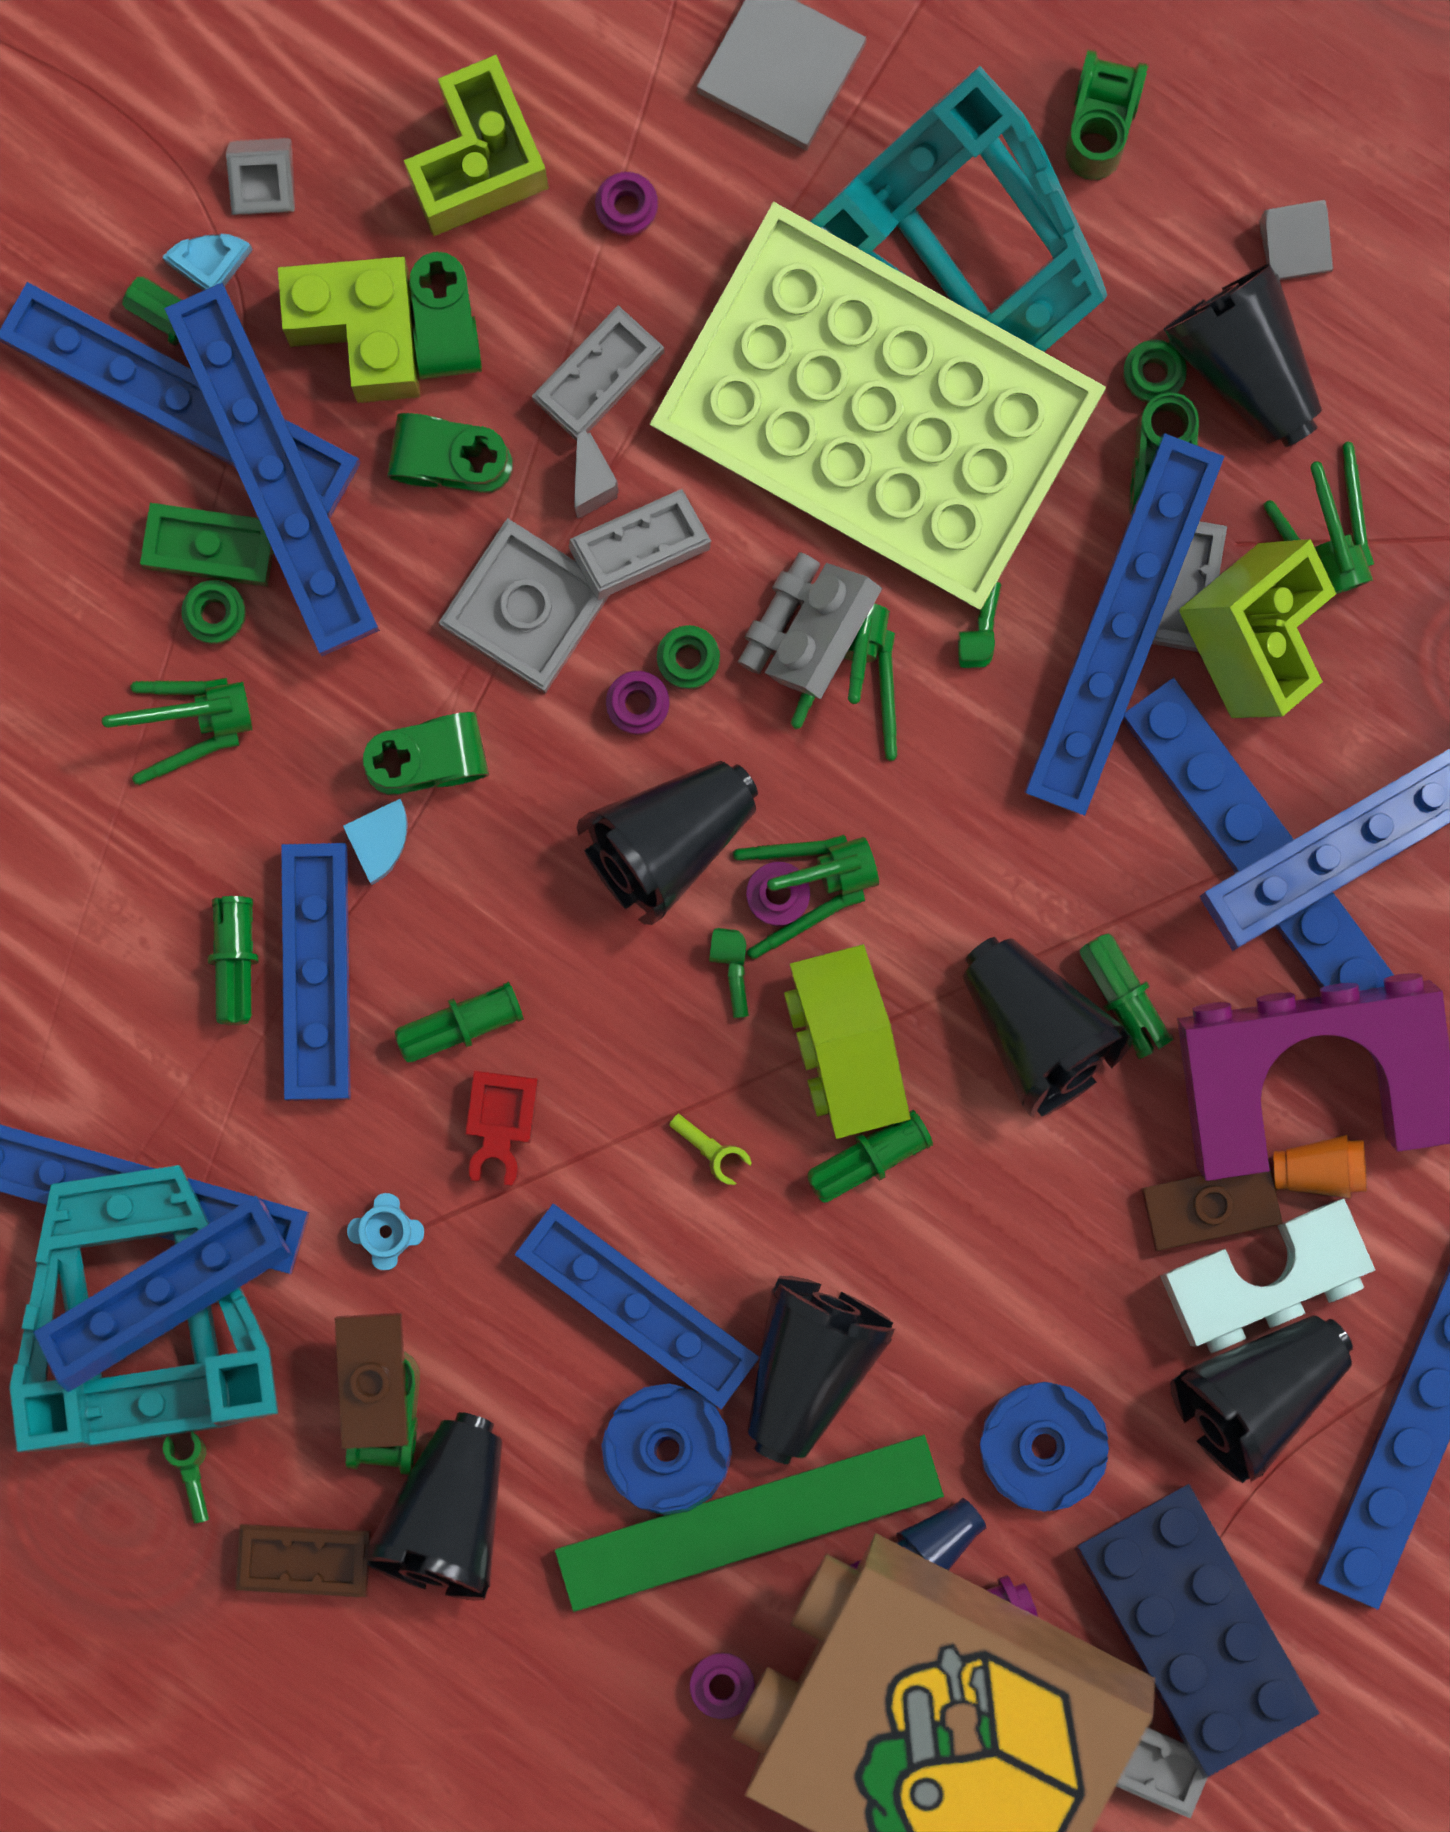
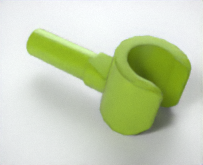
M679 1113L670 1122L669 1126L699 1149L700 1153L710 1160V1170L716 1179L726 1184H737L721 1172L720 1162L726 1154L736 1153L742 1161L751 1166L750 1157L744 1150L734 1145H720Z

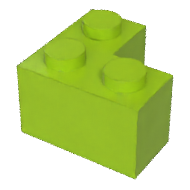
M497 55L438 78L442 100L458 138L404 160L410 184L433 237L549 189L546 168Z
M404 256L278 267L282 329L290 347L348 342L351 387L357 403L420 397L417 357L412 327L414 318L410 273Z
M1311 539L1258 543L1179 609L1231 718L1283 717L1323 682L1297 629L1300 624L1336 595Z
M864 944L790 963L795 989L784 992L793 1029L806 1027V1030L796 1033L805 1069L809 1070L817 1067L819 1077L807 1080L816 1116L829 1114L836 1139L911 1120L891 1025Z

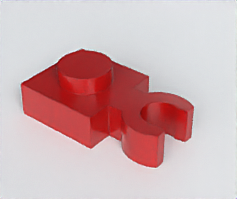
M474 1071L466 1135L483 1137L484 1140L483 1147L470 1160L469 1175L471 1181L480 1182L484 1163L489 1159L496 1158L503 1161L506 1167L504 1185L513 1187L516 1183L519 1167L515 1156L511 1153L512 1141L531 1142L539 1082L537 1078Z

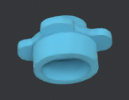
M383 1193L375 1198L374 1207L366 1212L362 1218H354L350 1221L347 1235L352 1243L362 1244L372 1255L374 1267L380 1270H390L397 1265L398 1256L408 1246H415L422 1242L424 1227L420 1221L410 1220L400 1209L398 1197L390 1193ZM385 1225L392 1229V1234L388 1238H383L380 1235V1229Z

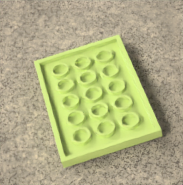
M773 202L650 425L964 602L982 610L1105 392L1106 386Z

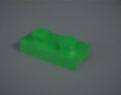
M157 503L149 504L140 565L143 569L268 587L273 549L259 518Z

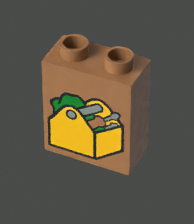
M875 1533L857 1569L828 1554L824 1556L790 1624L819 1640L797 1682L767 1667L758 1681L731 1738L760 1752L745 1796L814 1832H1091L1153 1718L1155 1678Z

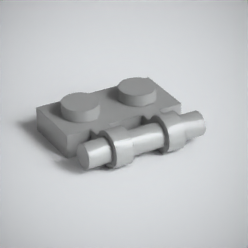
M799 552L789 571H781L772 586L776 594L761 621L754 620L744 636L749 642L738 663L749 671L760 674L769 656L772 654L774 657L765 671L768 676L781 685L821 699L882 588L867 576L829 563L825 564L815 583L811 584L821 564L812 557ZM797 606H802L796 618L794 619L792 625L790 626L787 634H784L783 631L789 623Z

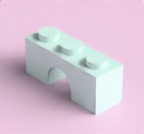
M1345 1199L1335 1200L1277 1225L1287 1249V1263L1281 1276L1267 1286H1254L1244 1281L1236 1273L1226 1249L1218 1250L1160 1275L1190 1346H1199L1206 1343L1210 1353H1213L1246 1339L1242 1327L1262 1318H1266L1269 1328H1272L1305 1314L1301 1304L1302 1301L1324 1292L1330 1303L1363 1289L1364 1285L1360 1277L1375 1271V1268Z

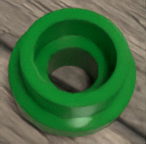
M1148 340L1135 346L1128 354L1123 367L1124 382L1128 390L1136 398L1147 403L1162 393H1179L1187 375L1184 357L1170 343L1162 340ZM1150 363L1159 364L1164 368L1166 378L1159 383H1152L1144 377L1143 368Z
M219 580L201 582L194 586L184 598L182 604L183 623L190 634L201 642L208 644L227 642L239 633L245 622L246 608L239 592L226 582ZM211 603H221L226 608L225 617L216 624L207 623L203 618L205 608Z
M692 625L680 626L668 632L661 640L657 649V664L661 675L671 685L681 689H696L707 684L715 676L720 664V651L717 642L706 630ZM684 648L697 650L701 656L700 663L692 669L680 667L676 661L679 651Z

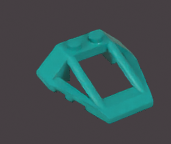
M981 66L977 67L941 97L809 221L901 272L872 251L898 226L951 301L1043 352L1108 296L1097 263L1041 142L1021 110ZM1001 134L1006 140L1019 165L1012 157V155L1009 153L1007 148L1004 146L1002 141L999 139V136ZM978 155L985 161L1053 257L991 312H989L915 209L973 156L976 158Z
M180 1165L51 1184L35 1260L37 1267L29 1305L26 1304L22 1324L24 1331L17 1364H14L10 1383L17 1452L103 1446L189 1433L190 1431L196 1432L222 1428L278 1414L270 1348L241 1287L218 1300L238 1353L219 1355L212 1307L210 1305L187 1319L195 1363L193 1365L102 1378V1374L99 1373L70 1392L61 1387L57 1380L47 1381L49 1364L34 1335V1331L54 1319L58 1274L65 1312L89 1298L80 1248L172 1234L176 1245L210 1224Z

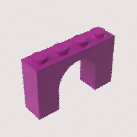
M1406 973L1384 978V987L1359 991V985L1356 983H1339L1320 988V997L1295 1000V994L1273 993L1256 998L1257 1006L1232 1010L1231 1004L1227 1002L1208 1003L1194 1007L1192 1009L1193 1016L1177 1018L1196 1166L1204 1179L1209 1181L1270 1171L1261 1107L1264 1080L1274 1061L1286 1049L1301 1040L1321 1035L1345 1037L1361 1044L1369 1051L1377 1070L1385 1138L1397 1152L1450 1144V1047L1443 991L1431 980L1423 981L1422 974Z

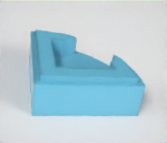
M229 234L205 235L180 241L163 256L166 264L204 291L219 283H223L226 286L253 249L249 243Z
M401 799L343 826L371 885L379 882L392 871L404 849L408 821Z

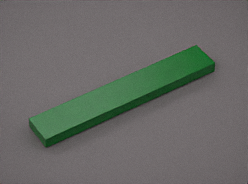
M923 1434L710 1500L688 1512L662 1515L556 1548L555 1553L573 1612L939 1499L944 1497L926 1436Z

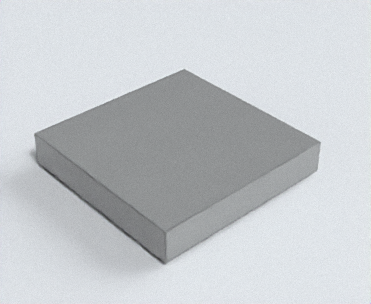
M745 0L697 86V93L807 151L864 49L867 37L797 0Z
M507 518L438 624L447 632L546 694L609 596L597 600L576 561Z

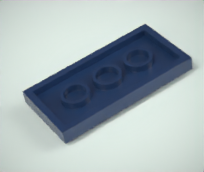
M1189 1484L1074 1548L1144 1673L1155 1678L1154 1691L1204 1779L1320 1714Z

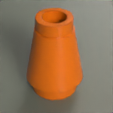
M1348 1135L1288 1148L1286 1151H1274L1276 1189H1289V1191L1351 1199V1192H1367L1364 1140L1348 1141Z

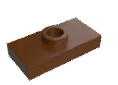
M1271 1169L1268 1172L1206 1181L1200 1175L1141 1189L1155 1251L1283 1224Z
M402 1313L337 1316L335 1318L342 1449L407 1446L409 1444Z
M241 1524L239 1529L236 1590L366 1597L369 1566L367 1565L368 1560H363L366 1545L371 1538V1531Z

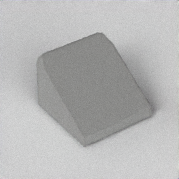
M277 138L229 142L226 160L232 215L295 211L291 139Z
M1325 200L1273 208L1263 212L1259 225L1266 262L1271 265L1280 280L1332 272L1333 263L1329 219Z
M586 430L577 435L574 503L576 517L581 518L618 498L617 494L619 493L618 482L591 433L587 434Z

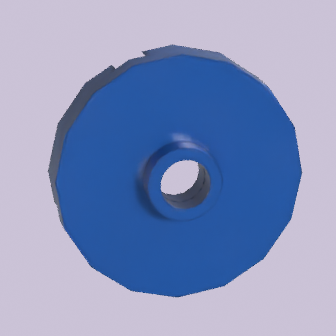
M1049 1382L1019 1386L1000 1398L984 1420L979 1443L983 1469L996 1490L1019 1507L1042 1512L1069 1508L1090 1495L1105 1473L1109 1451L1106 1424L1093 1403L1071 1387ZM1040 1434H1048L1055 1441V1451L1046 1459L1036 1457L1032 1451V1442Z
M670 1383L644 1387L624 1399L613 1413L614 1416L609 1421L602 1441L605 1471L618 1493L639 1509L661 1515L691 1511L709 1500L725 1480L732 1456L729 1428L715 1405L696 1391ZM674 1440L678 1442L680 1449L677 1457L668 1462L659 1460L657 1457L658 1446L663 1441Z

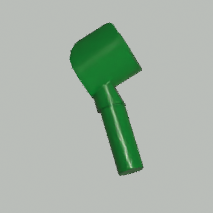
M1000 582L996 583L982 610L979 612L978 631L958 632V658L961 668L986 667L992 662L995 647L994 617L1001 590Z
M715 928L712 933L709 962L729 964L728 982L733 1018L747 1017L749 1012L744 982L746 939L738 930Z
M190 1431L194 1442V1452L186 1460H177L173 1440L167 1436L163 1443V1453L166 1460L180 1470L182 1482L186 1488L193 1523L207 1521L209 1516L200 1482L201 1474L199 1466L206 1457V1446L197 1434Z

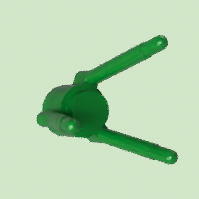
M1350 441L1342 445L1352 537L1351 535H1344L1322 463L1315 461L1311 464L1316 492L1331 541L1316 546L1315 549L1336 594L1373 581L1369 566L1375 564L1367 542L1355 446ZM1267 500L1263 506L1264 510L1283 540H1300L1276 503L1272 500Z
M873 604L844 659L852 661L848 701L851 704L860 702L866 663L876 661L878 653L885 758L888 761H894L897 758V729L892 663L895 633L887 630L890 611L881 605ZM803 692L801 693L798 705L791 719V726L794 729L802 727L815 697Z
M227 677L209 681H135L131 684L130 688L133 693L200 696H194L195 702L106 715L101 720L104 727L111 728L198 716L201 734L214 732L215 736L135 773L132 781L136 785H141L154 778L161 777L217 750L240 746L238 733L253 730L244 682L228 684Z
M840 835L824 841L763 845L734 850L733 858L737 861L823 855L817 857L818 865L771 878L767 883V887L772 891L822 879L828 894L839 891V895L750 947L747 952L749 958L756 959L768 951L779 947L845 907L865 902L863 890L879 885L875 860L865 837L847 841L845 835Z

